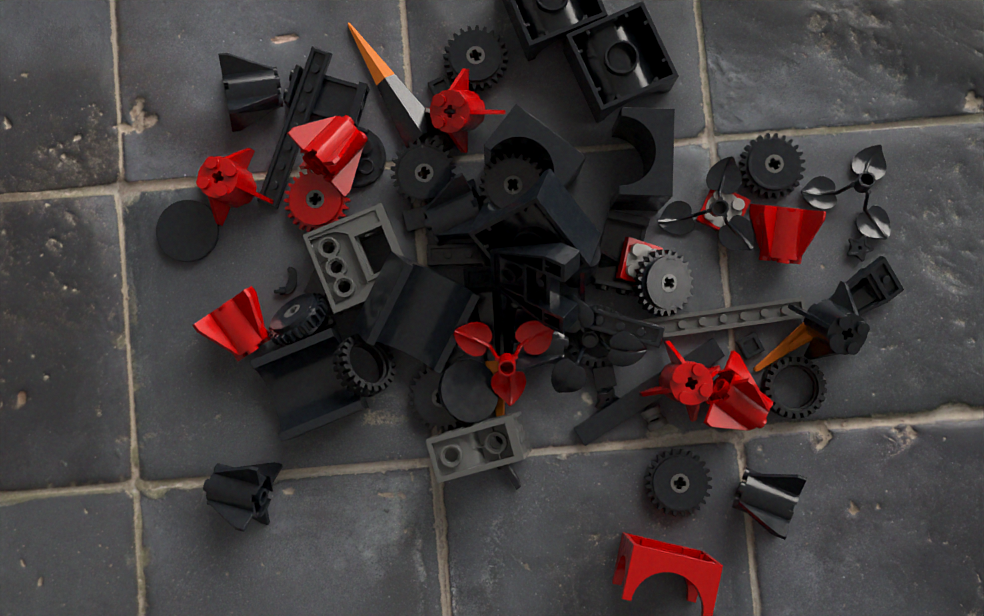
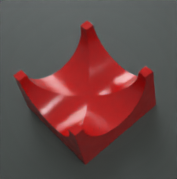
M623 532L612 583L621 585L624 579L621 598L631 601L636 588L649 576L662 572L676 573L683 576L687 589L686 600L696 603L697 596L699 595L702 608L701 616H713L723 565L702 550Z

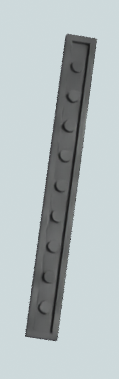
M805 297L643 319L641 321L665 327L663 338L805 318L787 307L791 304L807 310ZM598 331L599 337L610 346V339L613 335Z

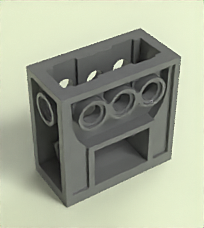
M382 203L303 234L333 313L338 316H343L363 307L380 273L374 274L362 241L385 233L391 251L405 257ZM335 246L334 251L328 254V250ZM342 265V271L336 273V268ZM350 284V290L344 293V287Z
M521 410L441 432L426 439L437 483L524 460L532 451ZM496 436H499L502 439L503 444H500L497 441Z

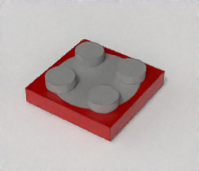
M709 190L700 211L709 209L710 204L718 200V190ZM721 192L723 200L729 205L727 220L729 221L734 215L744 217L751 200L735 192L732 194ZM710 213L697 216L695 220L718 232L723 225H726L722 216L714 217Z
M625 237L616 278L635 283L633 277H636L637 274L634 270L640 268L638 262L644 261L643 256L649 255V252L663 250V248L631 237Z

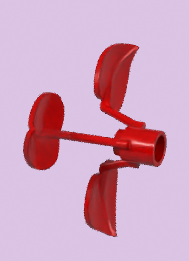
M538 320L525 322L515 332V337L520 342L513 355L504 353L498 356L493 346L489 344L492 340V332L484 323L471 322L455 329L454 337L460 348L469 355L482 356L486 351V347L490 349L495 357V361L498 362V371L494 373L491 379L492 389L511 406L520 398L526 386L525 373L516 371V359H518L521 348L524 347V350L532 355L545 352L551 344L554 330L544 326Z

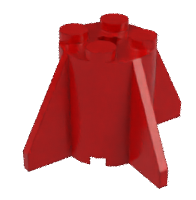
M466 68L460 71L448 90L441 91L433 96L430 108H425V111L430 113L433 126L443 132H447L461 153L468 152V131L475 130L484 121L485 114H506V110L485 109V103L477 93L469 91V69Z
M348 115L344 117L334 116L293 127L287 134L301 149L300 154L304 153L302 157L304 162L299 166L300 169L310 168L316 175L319 173L325 175L323 179L329 181L345 197L351 190L363 147L368 141L367 136L354 126L353 119Z
M249 147L225 157L210 156L206 158L198 170L196 184L208 196L215 222L223 226L231 207L238 208L248 204L253 197L270 204L274 202V200L256 192L257 186L254 182V176L247 170L255 150Z
M750 204L749 213L760 248L758 260L801 264L802 255L825 221L826 211Z
M252 286L244 289L192 325L197 333L231 352L237 361L250 355L259 346L270 340L267 333L268 330L264 324L257 292Z
M665 341L664 344L671 362L664 366L659 376V386L639 392L640 396L664 394L673 401L685 404L690 421H696L700 403L711 396L713 392L712 378L721 368L717 365L707 369L701 363L685 361L670 341Z
M733 350L729 355L725 368L717 373L719 376L715 381L713 380V392L705 400L710 407L703 423L713 428L750 431L756 427L761 429L767 423L766 417L773 406V401L759 390L741 356Z

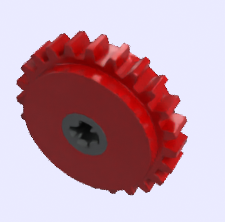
M308 168L307 174L299 172V179L293 177L294 184L288 183L291 190L285 191L289 195V198L284 199V202L289 204V206L285 207V210L291 211L288 217L290 219L295 218L293 224L298 225L300 223V229L304 230L307 226V232H311L313 229L316 230L338 221L341 217H347L344 214V210H350L346 203L351 202V200L346 198V196L343 197L329 181L324 180L325 175L321 173L316 175ZM318 197L321 198V201H318L317 204L314 203V200H317Z

